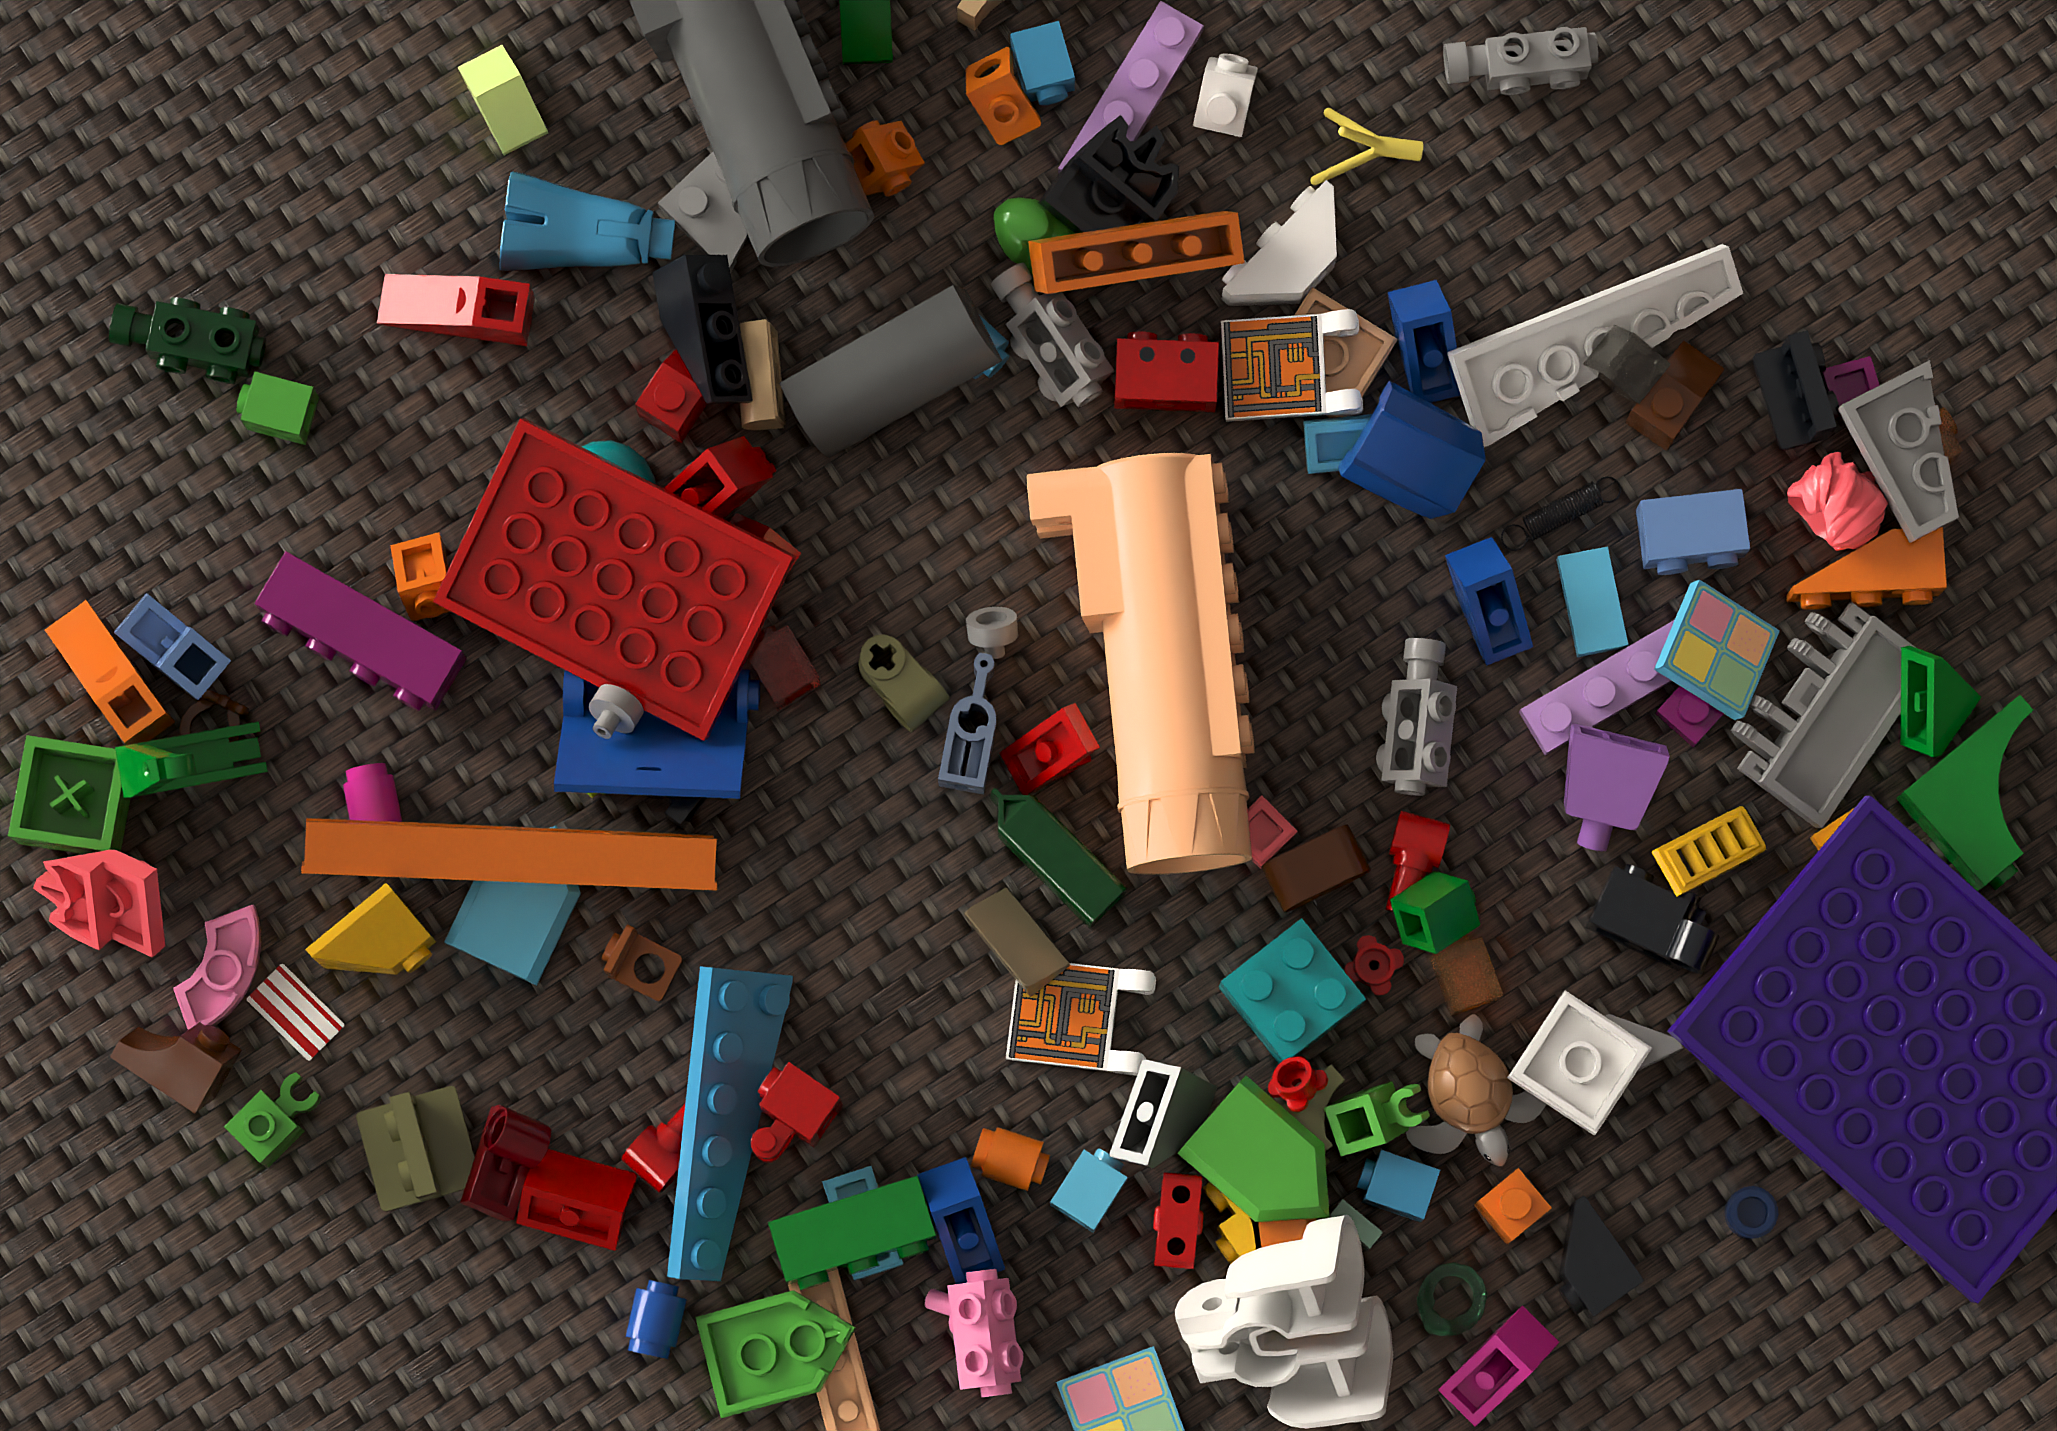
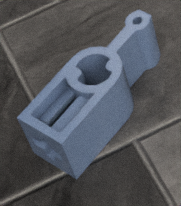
M979 653L974 660L976 680L973 696L960 699L954 705L950 715L938 783L940 787L984 795L996 734V713L993 706L984 699L987 682L994 676L993 656ZM971 711L982 713L988 720L987 726H978L976 733L964 731L959 724L960 719H969ZM970 748L965 776H961L966 749Z

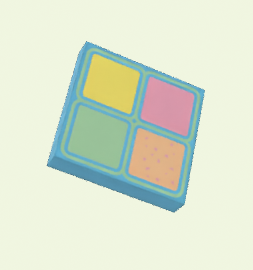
M1699 579L1690 583L1654 670L1733 720L1743 718L1747 712L1780 630Z
M1154 1346L1056 1382L1074 1431H1185Z

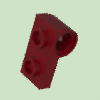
M502 1105L492 1106L460 1203L504 1222L514 1220L523 1184L529 1169L535 1168L547 1152L551 1140V1128L542 1122Z

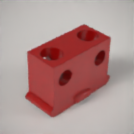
M1163 1173L1160 1205L1155 1208L1153 1228L1157 1231L1154 1266L1194 1269L1196 1239L1202 1233L1204 1219L1203 1211L1199 1210L1202 1176ZM1182 1187L1188 1190L1190 1193L1189 1200L1185 1203H1177L1172 1197L1174 1188ZM1176 1238L1185 1244V1250L1182 1254L1172 1255L1168 1251L1167 1244L1170 1239Z

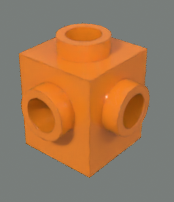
M878 120L871 121L855 130L852 138L845 143L848 151L853 155L855 161L854 168L866 196L883 192L888 197L899 193L912 183L909 176L925 164L912 136L907 132L902 121L880 125Z

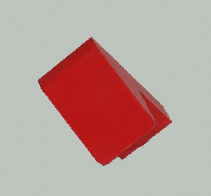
M1076 703L1054 713L999 754L1022 795H1030L1089 763L1092 760L1090 754L1098 750L1100 746Z

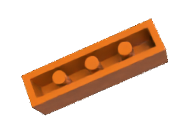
M1228 211L1028 241L1034 288L1036 292L1045 294L1245 263L1239 216L1236 212Z

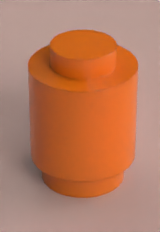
M999 1127L996 1128V1131L983 1128L971 1167L981 1170L982 1177L1028 1191L1031 1182L1041 1185L1050 1155L1041 1152L1044 1144L1042 1141Z

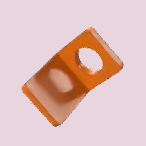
M1005 47L966 68V95L998 145H1004L1041 126L1040 116L1014 76L1013 52L1010 47ZM1000 64L994 72L979 78L985 70Z

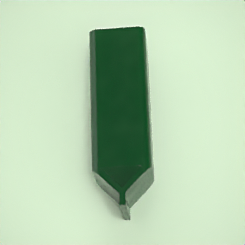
M996 788L991 791L990 799L998 806V838L1091 929L1126 894L1127 887L1034 795H1002Z

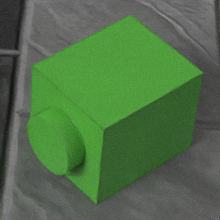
M254 371L251 385L243 384L236 411L242 414L240 420L247 430L306 445L319 396L312 386Z

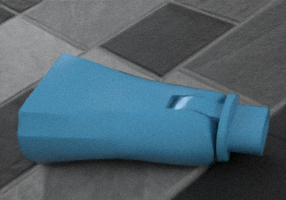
M514 171L510 173L505 204L507 220L505 219L503 222L499 264L501 271L574 266H625L640 264L641 257L642 263H648L649 257L671 260L675 220L653 218L654 212L652 210H647L646 212V209L628 202L581 192Z

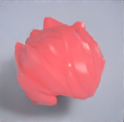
M1841 452L1828 454L1817 467L1812 465L1798 482L1793 483L1788 488L1787 492L1788 503L1803 517L1817 536L1823 537L1835 551L1847 548L1858 549L1875 537L1879 532L1888 505L1879 486L1875 484L1872 472L1859 473L1857 466L1853 462H1843Z

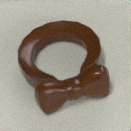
M207 689L201 699L190 706L182 716L179 727L180 735L190 734L192 723L197 715L211 709L214 705L221 706L227 710L229 726L240 725V717H246L249 713V708L231 700L227 695L218 694ZM241 735L229 737V742L240 740Z

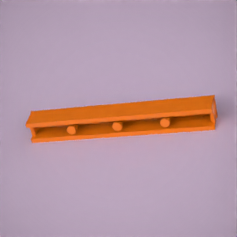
M306 818L305 859L302 861L301 873L717 890V882L715 881L717 839L714 838V835Z

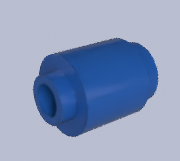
M649 1280L647 1290L636 1288L626 1337H630L628 1351L665 1359L669 1358L671 1347L677 1346L687 1301L685 1298L677 1297L679 1286Z

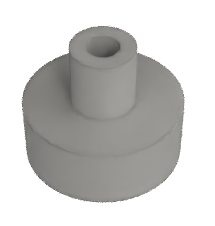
M986 607L970 613L966 618L968 641L972 645L983 647L985 654L992 655L993 659L1003 657L1005 655L1004 646L1018 638L1017 615L1009 608Z
M611 684L601 685L589 703V710L597 720L593 726V731L605 739L611 738L614 731L631 733L644 713L642 704L634 695L621 687Z

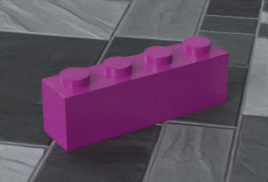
M286 551L254 603L260 612L265 614L261 620L263 624L288 637L291 630L306 637L309 640L305 647L330 662L337 655L352 663L353 665L349 672L372 686H376L379 679L396 688L393 695L394 698L416 711H420L423 704L435 711L437 710L467 659L462 650Z

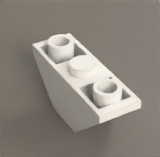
M1325 180L1317 190L1311 186L1307 187L1291 205L1290 209L1295 213L1283 226L1277 222L1273 223L1258 239L1256 245L1261 249L1249 262L1245 261L1244 264L1233 265L1222 278V281L1227 284L1223 288L1222 300L1228 306L1300 304L1312 287L1315 288L1331 272L1337 257L1334 186Z

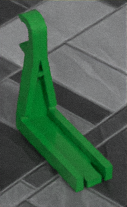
M259 722L115 747L124 798L268 772L266 762L233 766V762L261 757L258 737L229 742V737L261 732Z

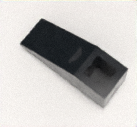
M683 255L652 272L661 322L706 403L732 404L752 402V393L727 255Z

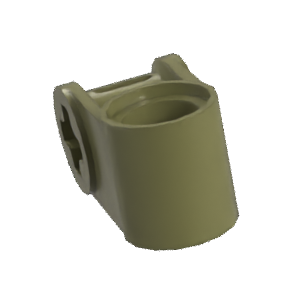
M884 634L875 635L862 646L858 662L861 676L879 695L892 715L909 732L912 733L950 700L949 695L936 678L920 665L894 637ZM876 651L881 656L887 652L893 655L890 663L891 670L888 671L883 666L876 670L871 668L873 662L872 652Z

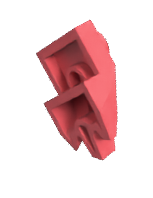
M105 850L43 862L47 872L36 879L33 889L57 906V909L50 913L49 922L67 935L97 950L103 948L113 939L152 958L165 947L157 868L117 850Z

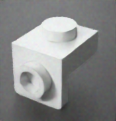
M1220 54L1219 58L1209 57L1203 76L1193 126L1242 137L1258 68L1248 65L1249 61L1246 58L1234 54Z

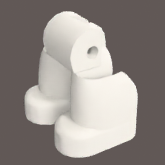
M1349 1215L1315 1220L1306 1226L1303 1239L1270 1245L1243 1254L1229 1265L1226 1279H1216L1202 1283L1189 1290L1179 1300L1175 1309L1176 1322L1183 1340L1188 1344L1192 1353V1363L1200 1383L1236 1378L1239 1382L1254 1387H1271L1270 1399L1267 1405L1269 1413L1286 1425L1304 1429L1374 1420L1382 1417L1386 1412L1393 1365L1390 1323L1386 1309L1378 1296L1362 1298L1364 1259L1357 1228Z

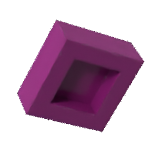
M1871 356L1828 367L1825 372L1821 373L1826 392L1833 390L1839 407L1880 386Z
M1679 686L1655 714L1688 744L1694 747L1724 713Z

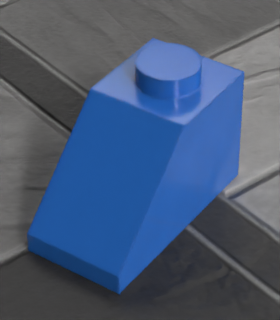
M1437 280L1388 292L1394 335L1398 339L1397 345L1410 392L1429 403L1460 396V391L1447 352L1457 348L1452 313Z
M1490 537L1445 555L1457 599L1486 666L1532 648L1533 643L1513 570L1494 539Z
M964 1157L917 1174L955 1283H967L966 1272L997 1269V1272L1005 1270L967 1158Z

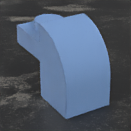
M147 593L113 632L150 662L153 667L196 700L202 697L231 662L229 658L194 629L187 627Z

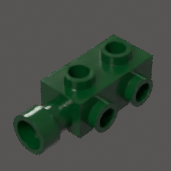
M177 297L171 298L170 304L156 301L153 315L139 313L138 307L117 303L112 314L109 329V343L131 347L133 342L146 345L145 350L149 358L157 360L156 367L160 370L175 374H185L187 366L206 369V378L226 384H235L237 376L249 378L251 366L261 367L266 348V338L258 336L259 327L256 320L250 319L249 313L229 307L220 308V313L200 310L201 305L199 303ZM172 323L182 324L185 326V330L181 336L172 338L167 335L169 325ZM220 334H233L235 336L233 344L225 348L218 346L216 340Z

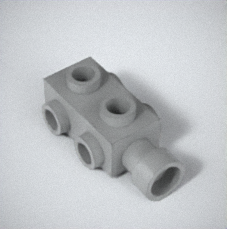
M1560 27L1554 31L1528 34L1508 33L1501 37L1486 38L1484 45L1466 46L1465 42L1447 43L1443 46L1446 80L1448 84L1469 82V77L1485 75L1487 90L1500 89L1503 95L1521 94L1531 89L1530 85L1550 83L1552 89L1572 88L1578 86L1580 80L1587 79L1592 66L1591 63L1598 62L1595 32L1587 33L1586 27L1572 29ZM1560 37H1564V38H1567V39H1568V40L1555 41L1557 38H1560ZM1509 43H1516V44H1518V45H1514V46H1505V45H1507V44H1509Z
M1025 263L1016 264L1000 274L991 283V287L1001 302H1008L1016 314L1006 323V326L1012 333L1010 339L1011 347L1019 357L1030 360L1040 375L1038 387L1046 398L1057 401L1060 407L1075 402L1078 408L1082 407L1103 392L1100 384L1115 371L1104 356L1101 346L1094 341L1078 317L1073 304L1066 299L1064 294L1057 292L1039 295L1033 286V275Z
M1408 638L1405 640L1403 661L1408 663L1406 680H1392L1391 693L1387 694L1382 702V714L1388 723L1386 742L1379 747L1376 761L1378 768L1382 772L1381 781L1395 784L1394 792L1399 794L1423 796L1425 795L1426 787H1447L1457 686L1437 681L1438 667L1444 665L1446 643L1438 640L1425 638Z

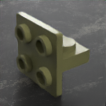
M448 1086L417 1096L410 1092L389 1097L391 1102L389 1104L357 1113L356 1119L379 1204L383 1211L389 1212L465 1189L475 1154L458 1092L454 1086Z

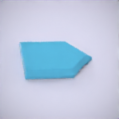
M474 880L444 943L537 986L581 895L579 886L572 884Z

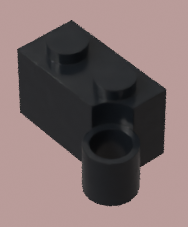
M1626 864L1624 870L1615 866L1606 880L1585 928L1677 971L1683 968L1696 974H1703L1720 936L1701 925L1707 913L1698 908L1701 898L1690 891L1676 897L1673 890L1670 892L1653 884L1654 876L1649 872Z

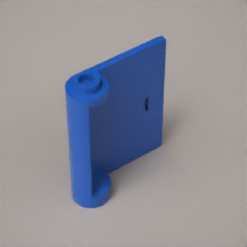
M750 669L741 670L710 736L705 741L644 711L631 733L614 731L609 739L598 736L593 731V726L597 720L589 710V703L599 687L564 670L563 723L554 778V792L740 799L749 711H759L760 680H751Z

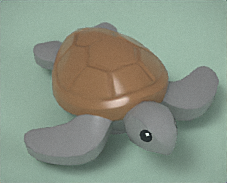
M1470 1015L1460 1024L1459 1033H1448L1441 1041L1434 1034L1417 1035L1414 1042L1417 1051L1432 1060L1428 1074L1429 1099L1436 1114L1444 1122L1436 1126L1409 1127V1130L1406 1132L1409 1142L1414 1147L1423 1151L1445 1154L1456 1149L1467 1133L1475 1134L1476 1146L1483 1158L1496 1166H1503L1508 1158L1510 1146L1506 1132L1500 1124L1504 1119L1516 1123L1530 1122L1541 1114L1547 1104L1526 1090L1520 1094L1513 1095V1084L1507 1078L1509 1072L1505 1064L1489 1047L1479 1042L1483 1031V1023L1477 1015Z

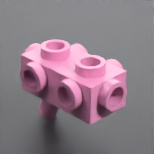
M997 1269L966 1272L967 1283L947 1285L948 1293L931 1289L926 1296L925 1307L950 1316L949 1329L954 1337L960 1389L980 1387L981 1397L1012 1394L1011 1383L1021 1382L1020 1368L1023 1363V1351L1016 1341L1014 1316L1017 1310V1301L1010 1290L1009 1278L998 1279Z

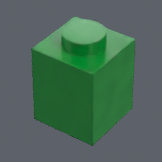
M1433 871L1390 899L1402 944L1437 954L1480 926L1475 906V894L1469 885V881Z

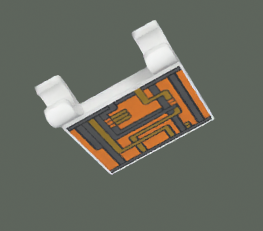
M1345 309L1323 314L1221 321L1226 422L1319 415L1354 416L1361 414L1363 411V398L1359 390L1344 389L1326 393L1324 336L1347 337L1358 334L1359 319L1356 312L1352 309Z
M1070 963L1067 969L1031 997L1015 981L1006 1060L1137 1076L1142 1060L1146 1059L1144 1055L1139 1052L1111 1050L1118 990L1151 995L1156 987L1154 973L1146 970L1117 969Z

